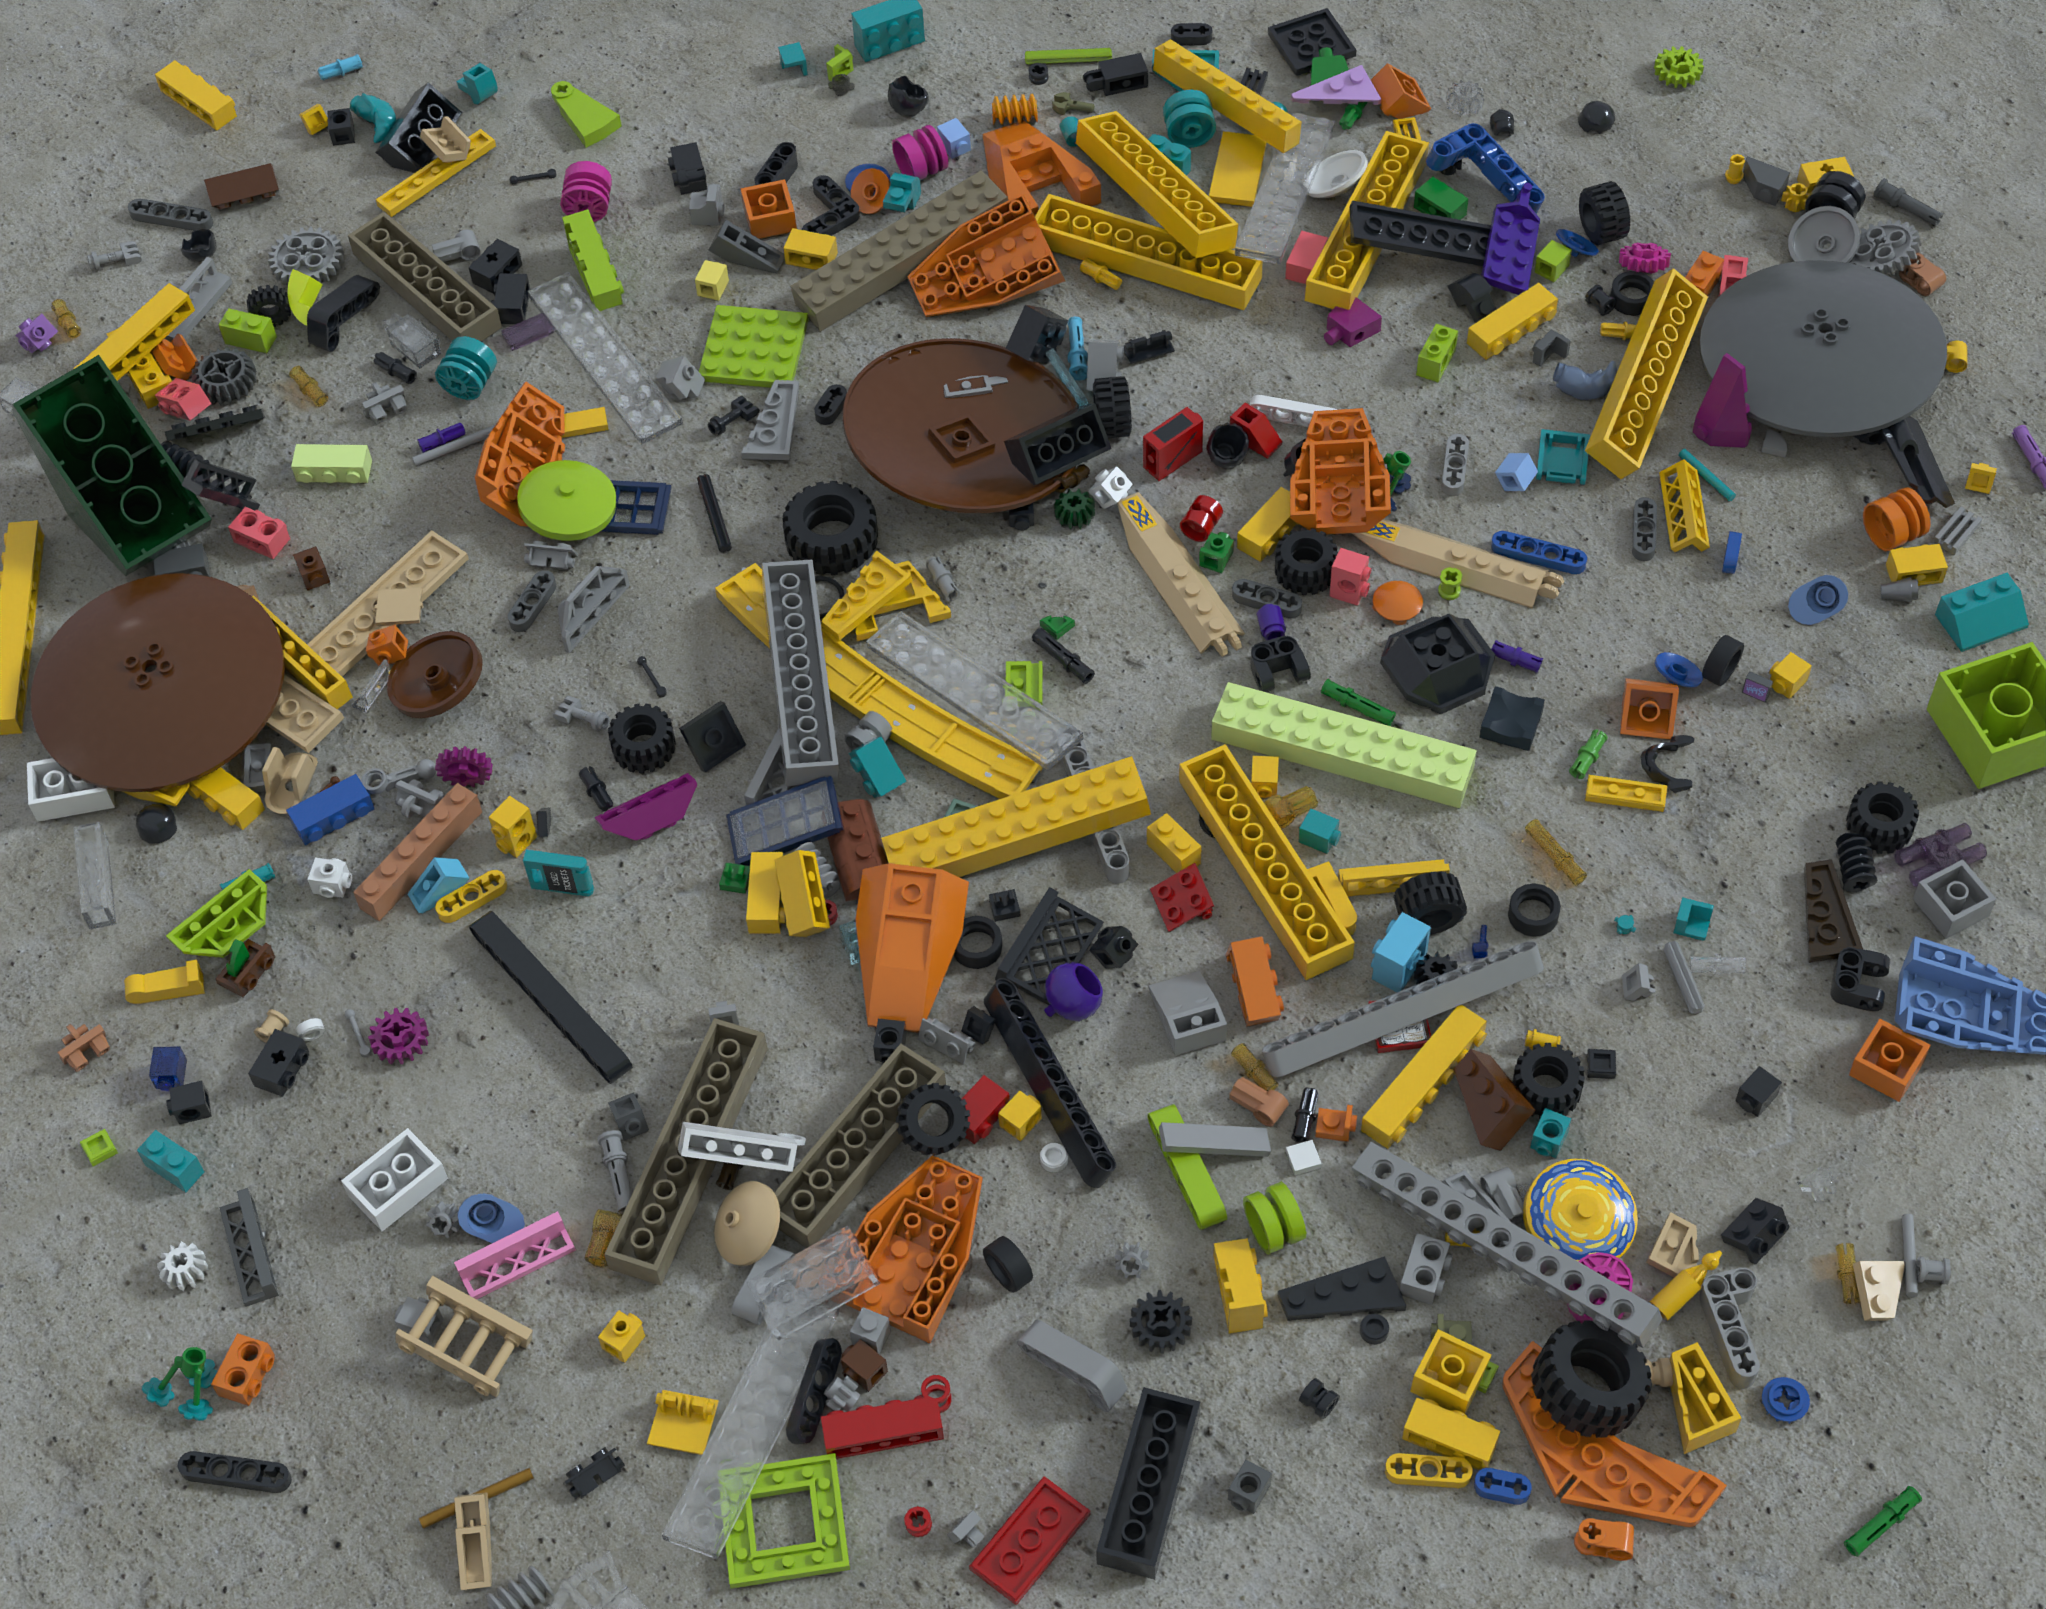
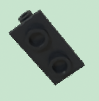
M1162 330V332L1151 334L1148 339L1146 336L1134 340L1129 339L1128 343H1125L1123 346L1130 364L1175 352L1170 341L1172 340V334L1170 331Z
M606 1447L591 1456L593 1463L585 1468L579 1464L566 1473L568 1480L563 1482V1484L571 1483L573 1487L569 1489V1492L574 1499L578 1497L584 1498L585 1495L599 1486L593 1478L596 1474L599 1475L604 1483L621 1472V1468L625 1465L619 1456L613 1458L611 1453L616 1451L615 1448L608 1452Z

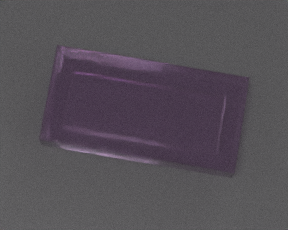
M540 313L501 330V333L513 351L553 334L554 329L545 314Z

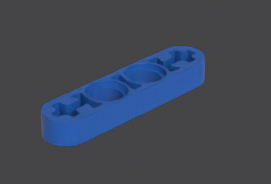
M1498 531L1492 537L1491 549L1496 554L1570 574H1581L1586 569L1587 556L1579 549L1508 531ZM1523 546H1529L1534 551H1532L1531 553H1525L1521 551L1520 548ZM1553 552L1558 557L1549 559L1544 554ZM1574 560H1578L1577 564H1574L1572 562Z

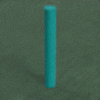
M1682 449L1679 452L1678 456L1698 470V474L1729 502L1736 497V494L1689 451Z

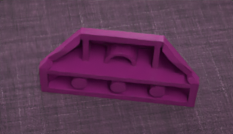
M686 773L677 779H673L594 817L595 821L603 830L636 841L647 839L653 835V832L662 828H670L677 821L683 819L697 787V782L689 773Z

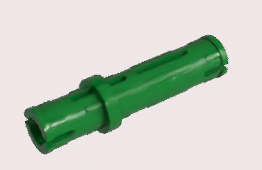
M1327 679L1321 688V694L1340 702V706L1344 708L1348 706L1384 725L1390 726L1396 716V712L1355 693L1354 689L1350 687L1345 688L1330 679Z
M1907 1486L1895 1499L1886 1501L1879 1513L1844 1541L1845 1548L1853 1556L1858 1557L1895 1523H1901L1905 1519L1904 1515L1918 1503L1922 1502L1919 1492L1912 1486Z

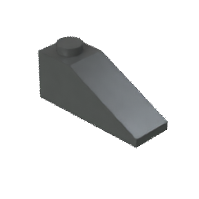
M725 220L708 249L727 262L776 274L785 258L784 253L728 220Z

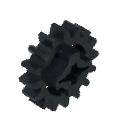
M1158 1290L1157 1297H1153L1148 1292L1146 1293V1301L1139 1298L1137 1300L1138 1308L1132 1307V1318H1130V1327L1133 1328L1132 1337H1139V1346L1147 1343L1149 1344L1150 1352L1155 1347H1159L1160 1353L1164 1354L1165 1347L1168 1346L1172 1351H1175L1176 1342L1184 1345V1335L1190 1336L1191 1327L1189 1326L1192 1325V1316H1189V1306L1182 1307L1183 1298L1180 1297L1174 1300L1173 1292H1169L1167 1297H1165L1161 1290ZM1177 1315L1180 1319L1179 1327L1176 1326L1177 1323L1175 1322ZM1143 1316L1145 1317V1321L1147 1322L1145 1328L1142 1325Z

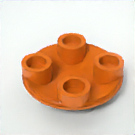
M1404 581L1386 582L1379 586L1373 595V610L1385 619L1393 621L1396 625H1404L1407 620L1414 618L1423 606V597L1420 591L1414 585Z

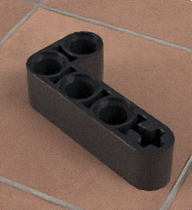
M355 275L315 303L307 314L309 344L329 352L334 351L339 343V326L378 297L380 284L366 277Z

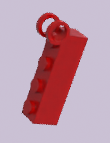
M940 1375L927 1377L921 1385L922 1395L915 1397L914 1400L903 1402L901 1400H891L881 1406L863 1405L853 1411L843 1412L837 1410L828 1413L826 1416H821L827 1454L835 1453L836 1459L943 1440L944 1434L940 1413L948 1410L952 1402L948 1380ZM934 1381L941 1382V1383H943V1384L945 1385V1386H943V1385H940V1384H934V1385L929 1386V1387L926 1389V1387L928 1386V1384H930L931 1382H934ZM933 1391H942L944 1393L939 1398L928 1396ZM946 1401V1403L943 1406L939 1407L938 1404H941Z

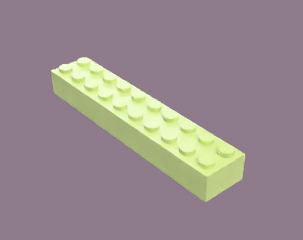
M1230 682L1226 685L1212 720L1211 740L1279 757L1283 760L1456 808L1461 807L1474 769L1477 750Z

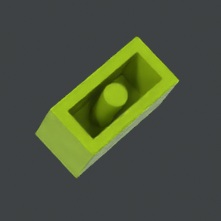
M228 308L218 325L225 344L266 354L277 338L271 318Z

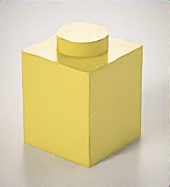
M704 261L695 278L697 296L720 300L729 282L727 265L719 262Z

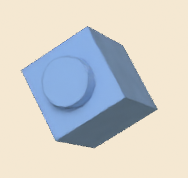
M957 118L937 126V132L951 159L971 150L970 133Z
M1509 453L1495 474L1504 491H1525L1538 473V470L1529 453Z

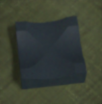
M1495 686L1481 724L1479 738L1530 751L1543 712L1545 699L1518 696L1504 688Z

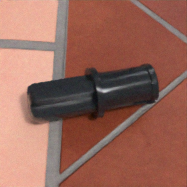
M383 352L375 354L374 363L388 371L390 376H396L407 384H412L415 381L417 372L402 364L400 359H393Z
M589 766V768L584 767L581 769L579 777L587 788V795L594 799L599 809L603 812L608 811V809L613 807V802L605 790V783L600 781L593 767Z
M1304 1088L1299 1109L1295 1111L1296 1121L1291 1138L1299 1143L1309 1141L1312 1123L1317 1118L1315 1109L1319 1094L1314 1088Z

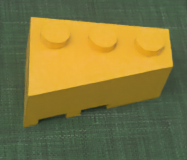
M1698 1342L1672 1352L1669 1359L1673 1374L1671 1392L1684 1454L1736 1433L1742 1418Z

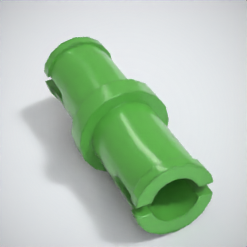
M1597 729L1593 730L1585 746L1580 747L1578 757L1569 769V773L1573 777L1577 778L1580 773L1578 779H1583L1591 764L1598 760V753L1608 739L1604 732H1599Z

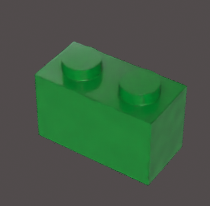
M1432 176L1415 191L1413 208L1421 213L1461 220L1467 215L1469 198Z

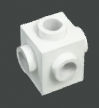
M1116 466L1108 471L1107 469L1102 470L1095 477L1097 481L1088 492L1103 509H1106L1116 504L1119 500L1128 496L1127 490L1132 486V483L1125 473Z
M315 858L307 880L313 894H320L327 898H343L346 888L351 886L352 874L349 872L346 862L336 858L330 860Z

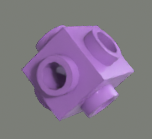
M40 314L33 320L28 318L18 326L21 330L15 336L19 339V344L25 350L33 353L39 349L42 352L52 343L49 339L58 331L43 314Z

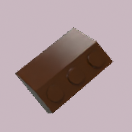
M272 163L204 180L212 207L217 206L218 210L232 207L230 202L238 200L240 204L253 202V197L262 195L263 199L276 196L275 191L279 190Z

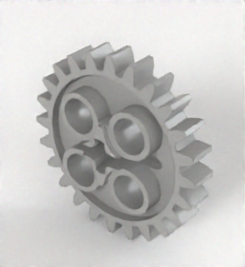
M1891 219L1886 224L1879 221L1878 226L1869 224L1870 229L1861 228L1859 247L1849 264L1866 267L1885 275L1886 273L1895 275L1894 270L1903 271V265H1911L1910 259H1917L1916 253L1921 252L1920 246L1922 244L1918 230H1915L1914 225L1909 226L1908 222L1901 224L1900 220H1897L1894 224H1892Z
M310 226L308 231H304V228L301 227L298 233L291 230L292 235L283 234L284 240L277 239L278 246H271L272 252L268 253L270 258L268 262L272 275H275L277 281L282 280L283 285L288 284L293 269L314 278L320 283L323 279L330 281L329 275L336 276L335 269L340 270V263L344 262V251L340 240H337L335 234L331 235L329 230L323 233L321 227L316 231H313L312 226Z

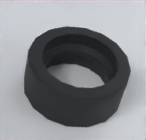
M1627 271L1617 275L1613 280L1610 297H1614L1617 301L1614 308L1625 315H1641L1654 280L1649 275L1636 271ZM1630 287L1638 288L1647 296L1640 299H1631L1622 295L1620 290Z
M1723 635L1710 652L1703 667L1702 677L1718 686L1724 685L1741 659L1744 643L1729 635Z
M1525 884L1517 888L1511 896L1508 910L1511 925L1520 933L1533 937L1543 936L1551 932L1558 923L1561 908L1559 897L1552 889L1541 884ZM1537 900L1548 906L1550 915L1542 920H1532L1524 917L1519 912L1518 907L1524 901Z
M984 916L966 917L964 919L962 936L954 953L956 960L963 966L973 969L985 968L995 963L1001 955L1003 946L1002 935L998 925L993 920ZM982 932L991 936L993 942L987 950L974 953L963 949L961 940L969 933Z
M1000 1236L983 1248V1256L990 1271L1008 1291L1012 1293L1017 1292L1033 1280L1032 1269L1027 1259L1009 1238Z

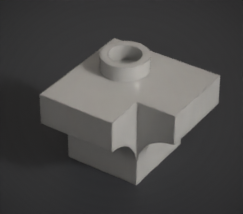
M708 184L706 191L691 193L689 211L692 225H719L720 216H724V202H722L720 184Z
M685 356L663 361L655 378L669 394H675L679 400L685 399L687 396L690 399L698 397L705 378Z

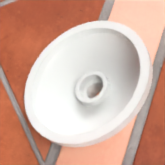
M1348 150L1334 154L1321 161L1304 179L1303 188L1307 195L1315 198H1329L1349 191L1361 179L1367 168L1368 161L1365 154L1358 150Z

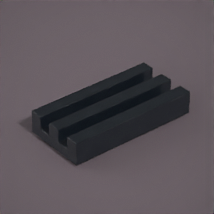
M1246 68L1241 84L1247 86L1249 78H1252L1248 88L1253 91L1257 79L1260 80L1255 93L1261 96L1268 78V71H1263V74H1261L1257 69L1251 72V68Z

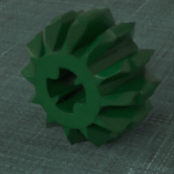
M1079 488L1076 492L1068 489L1067 494L1060 493L1059 499L1055 500L1054 516L1056 520H1059L1061 527L1068 525L1071 530L1073 526H1077L1081 530L1082 524L1089 526L1091 519H1094L1095 502L1093 498H1090L1088 492L1081 493Z

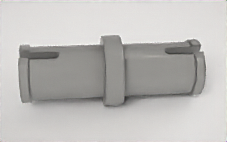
M934 556L928 559L926 567L933 576L935 586L940 588L947 601L956 600L960 596V591L952 581L953 576L951 572L945 569L939 557Z

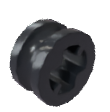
M1034 63L1029 67V81L1032 84L1042 85L1048 81V67L1045 64Z

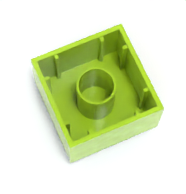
M2033 642L1938 674L1927 711L1978 789L2046 766V661Z

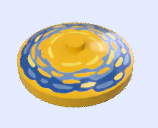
M1567 1159L1548 1166L1531 1183L1523 1204V1219L1526 1231L1576 1261H1579L1588 1254L1599 1252L1612 1254L1620 1259L1631 1246L1637 1230L1636 1204L1627 1185L1612 1170L1591 1160Z

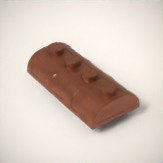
M863 799L838 802L844 830L827 837L845 901L859 899L863 869L889 863L872 805L869 801ZM823 811L821 814V819L823 822V826H826L827 822L825 812Z

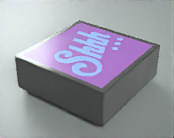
M1749 671L1745 678L1742 693L1766 703L1773 681Z

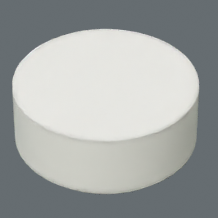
M318 1018L306 1020L296 1027L298 1037L304 1039V1041L317 1039L325 1031L322 1020Z
M1047 1144L1040 1152V1163L1049 1172H1059L1068 1163V1153L1061 1144Z

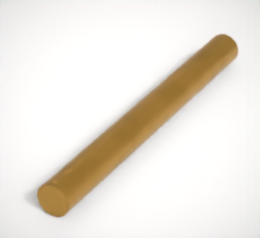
M527 1468L472 1494L487 1492L488 1499L530 1481L534 1477L530 1468ZM455 1502L420 1517L419 1521L422 1528H427L455 1515Z

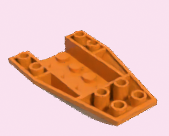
M892 863L863 869L855 920L868 1027L877 1028L878 1019L905 1021L906 1031L919 1033L922 1019H928L962 936L969 887L968 881L942 869Z

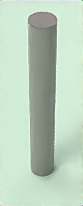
M1912 1214L1902 1215L1906 1296L1916 1297L1918 1296L1914 1216Z

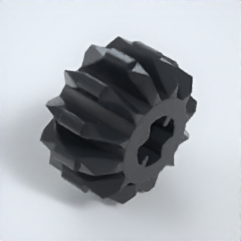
M1438 951L1434 957L1426 953L1424 960H1418L1416 963V970H1414V980L1417 981L1416 985L1457 969V961H1450L1449 954L1440 957Z

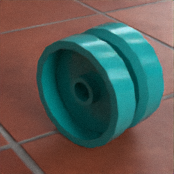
M1190 89L1177 92L1166 100L1163 106V117L1167 136L1172 143H1179L1188 148H1194L1205 144L1213 137L1216 132V121L1208 95L1202 91Z

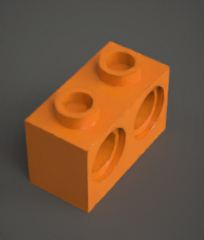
M237 1333L211 1383L217 1395L249 1406L253 1397L258 1396L262 1386L261 1381L266 1372H269L273 1367L275 1354L270 1345ZM258 1354L254 1360L247 1361L250 1356ZM244 1380L240 1386L234 1387L236 1382Z

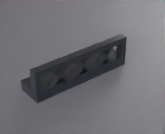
M194 459L182 483L183 487L203 498L241 509L247 507L254 511L258 510L260 506L258 502L248 497L257 479ZM200 468H202V475L195 479ZM216 474L217 479L210 482V477ZM231 478V483L225 486L224 482ZM245 482L241 492L239 493V486Z

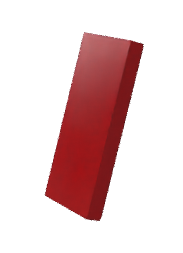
M1043 1476L969 1565V1570L1013 1604L1017 1605L1088 1519L1091 1511Z

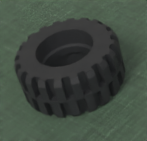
M822 481L816 483V486L811 487L809 485L803 488L802 493H796L792 497L793 501L790 500L787 503L782 521L785 544L789 556L793 557V561L813 560V568L816 574L824 575L825 573H830L832 576L838 575V572H851L853 567L858 568L864 564V559L868 560L873 554V550L876 549L878 527L875 507L868 495H863V491L859 488H852L851 484L845 482L838 484L837 481H830V483L823 484ZM827 521H840L850 525L846 530L835 535H820L811 531L817 525Z
M1584 1320L1582 1324L1580 1321L1569 1322L1568 1325H1562L1550 1335L1534 1362L1531 1376L1532 1383L1535 1385L1533 1388L1537 1399H1541V1407L1545 1412L1549 1411L1553 1421L1557 1424L1559 1422L1566 1426L1565 1429L1572 1433L1578 1431L1581 1436L1591 1437L1592 1434H1595L1596 1438L1607 1437L1609 1434L1610 1436L1617 1435L1632 1424L1649 1398L1652 1388L1651 1370L1649 1365H1645L1647 1359L1643 1352L1637 1350V1344L1629 1345L1618 1337V1333L1610 1328L1606 1331L1598 1327L1593 1321ZM1572 1366H1580L1594 1371L1605 1380L1611 1391H1600L1590 1387L1577 1376Z

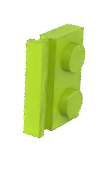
M1006 661V709L1031 708V706L1043 708V661H1039V663H1031V661Z

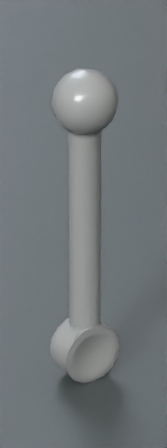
M348 1009L345 1011V1017L350 1020L361 1047L359 1050L362 1057H368L371 1054V1049L365 1044L354 1018L355 1011Z

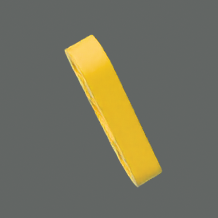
M499 870L488 871L440 898L435 906L439 919L445 923L455 922L501 896L507 890L505 875ZM492 881H495L496 883H499V884H498L497 886H494L493 884H490V883H491ZM470 892H477L479 894L473 901L464 899ZM460 899L462 906L459 905V902L457 903V900ZM446 907H449L450 909H453V910H452L451 912H448L447 910H444V909H445Z
M1396 1453L1387 1459L1385 1466L1387 1479L1394 1484L1463 1488L1470 1483L1473 1472L1471 1464L1466 1459L1448 1456ZM1396 1463H1400L1402 1469H1404L1402 1474H1396L1394 1469ZM1412 1464H1416L1415 1476H1411ZM1425 1464H1431L1436 1468L1437 1474L1434 1477H1425L1420 1472V1468ZM1442 1466H1446L1445 1478H1441ZM1455 1467L1461 1468V1472L1464 1473L1462 1478H1456V1474L1453 1473Z

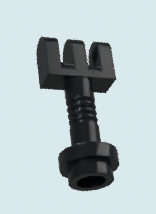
M740 396L731 402L732 411L721 418L718 416L712 417L710 422H708V428L712 434L721 435L726 431V425L740 416L749 421L758 415L759 408L753 406L745 397Z

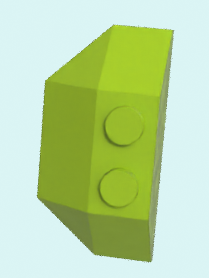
M248 869L166 935L167 939L183 954L226 957L231 953L229 949L235 939L244 942L266 924L267 885Z

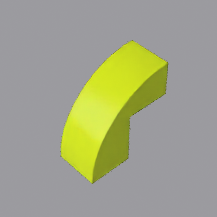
M293 269L288 282V301L295 317L307 326L308 311L313 306L323 284Z

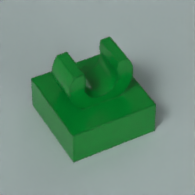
M725 863L719 883L720 890L746 894L749 884L750 866Z

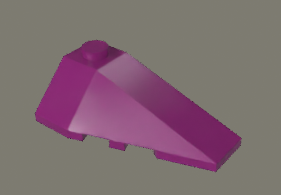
M1728 353L1723 355L1696 414L1692 432L1709 446L1745 448L1749 444L1752 431L1751 423L1747 421V413L1750 411L1749 404L1745 403L1744 395L1748 391L1745 366Z

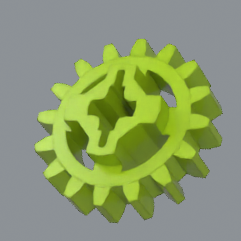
M1672 46L1671 51L1663 49V54L1658 53L1654 64V74L1659 76V81L1666 80L1667 86L1672 83L1674 88H1677L1678 84L1686 88L1687 83L1694 85L1695 80L1700 81L1704 69L1703 59H1698L1699 53L1692 54L1691 48L1686 51L1681 46L1679 50H1676Z

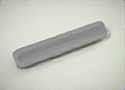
M1676 941L1668 942L1665 944L1664 952L1691 1014L1701 1013L1705 1005L1679 943Z

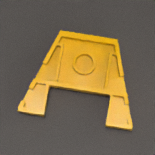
M909 561L897 563L898 567L911 575L912 582L857 626L856 639L860 641L879 636L874 615L923 603L929 622L933 623L951 618V610L941 602L939 595L929 588L926 580Z

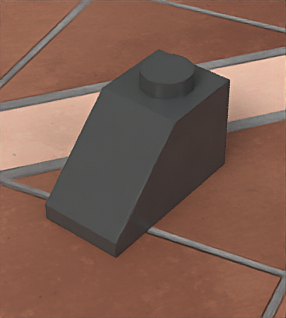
M1748 156L1745 160L1743 178L1753 197L1776 206L1786 190L1790 172Z

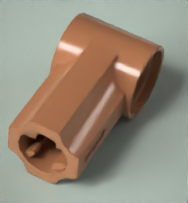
M1244 1077L1236 1081L1229 1099L1253 1112L1255 1118L1268 1127L1274 1126L1289 1105L1288 1100L1281 1093L1275 1090L1266 1091Z

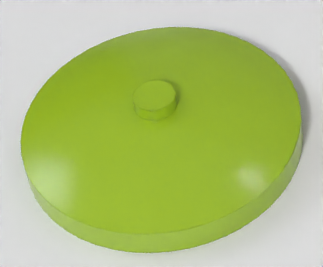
M571 460L553 461L535 468L522 480L517 495L518 510L527 526L542 536L561 541L581 540L597 534L610 523L616 510V492L610 479L602 471L589 464Z

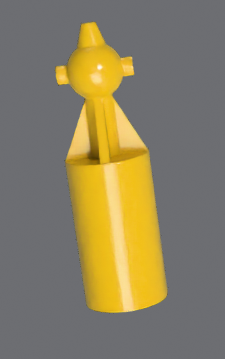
M1718 1250L1714 1253H1707L1702 1257V1264L1682 1270L1649 1303L1659 1308L1661 1316L1668 1321L1701 1290L1707 1271L1715 1270L1718 1267L1722 1252Z

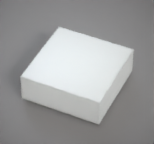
M1313 1140L1286 1147V1154L1294 1175L1321 1168L1322 1163Z

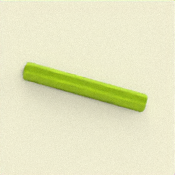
M1111 48L1025 52L1026 64L1099 62L1112 59Z

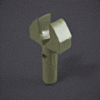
M1067 92L1054 95V101H1052V109L1061 115H1065L1069 109L1091 113L1095 109L1093 103L1072 100L1070 93Z

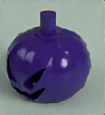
M1076 962L1061 964L1053 969L1046 979V998L1050 1005L1044 1011L1049 1017L1057 1013L1066 1020L1080 1022L1093 1016L1102 1003V985L1097 976L1083 964Z

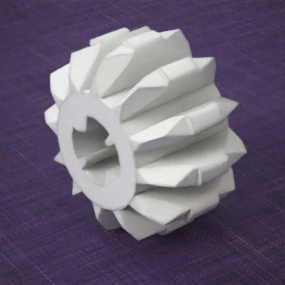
M181 1241L178 1248L170 1245L169 1253H161L163 1261L157 1263V1268L160 1272L159 1277L172 1290L178 1286L184 1292L187 1285L190 1284L191 1287L195 1288V1281L197 1279L204 1280L203 1271L208 1270V1265L205 1261L206 1256L203 1251L198 1250L195 1244L191 1243L187 1246Z

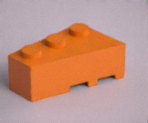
M1262 936L1231 942L1225 955L1227 962L1231 961L1234 971L1232 979L1233 983L1237 984L1238 1000L1246 1027L1279 1020L1281 1012L1284 1011L1281 996L1276 995L1274 987L1278 985L1276 972L1274 969L1270 970L1268 962L1271 959L1269 944H1264Z

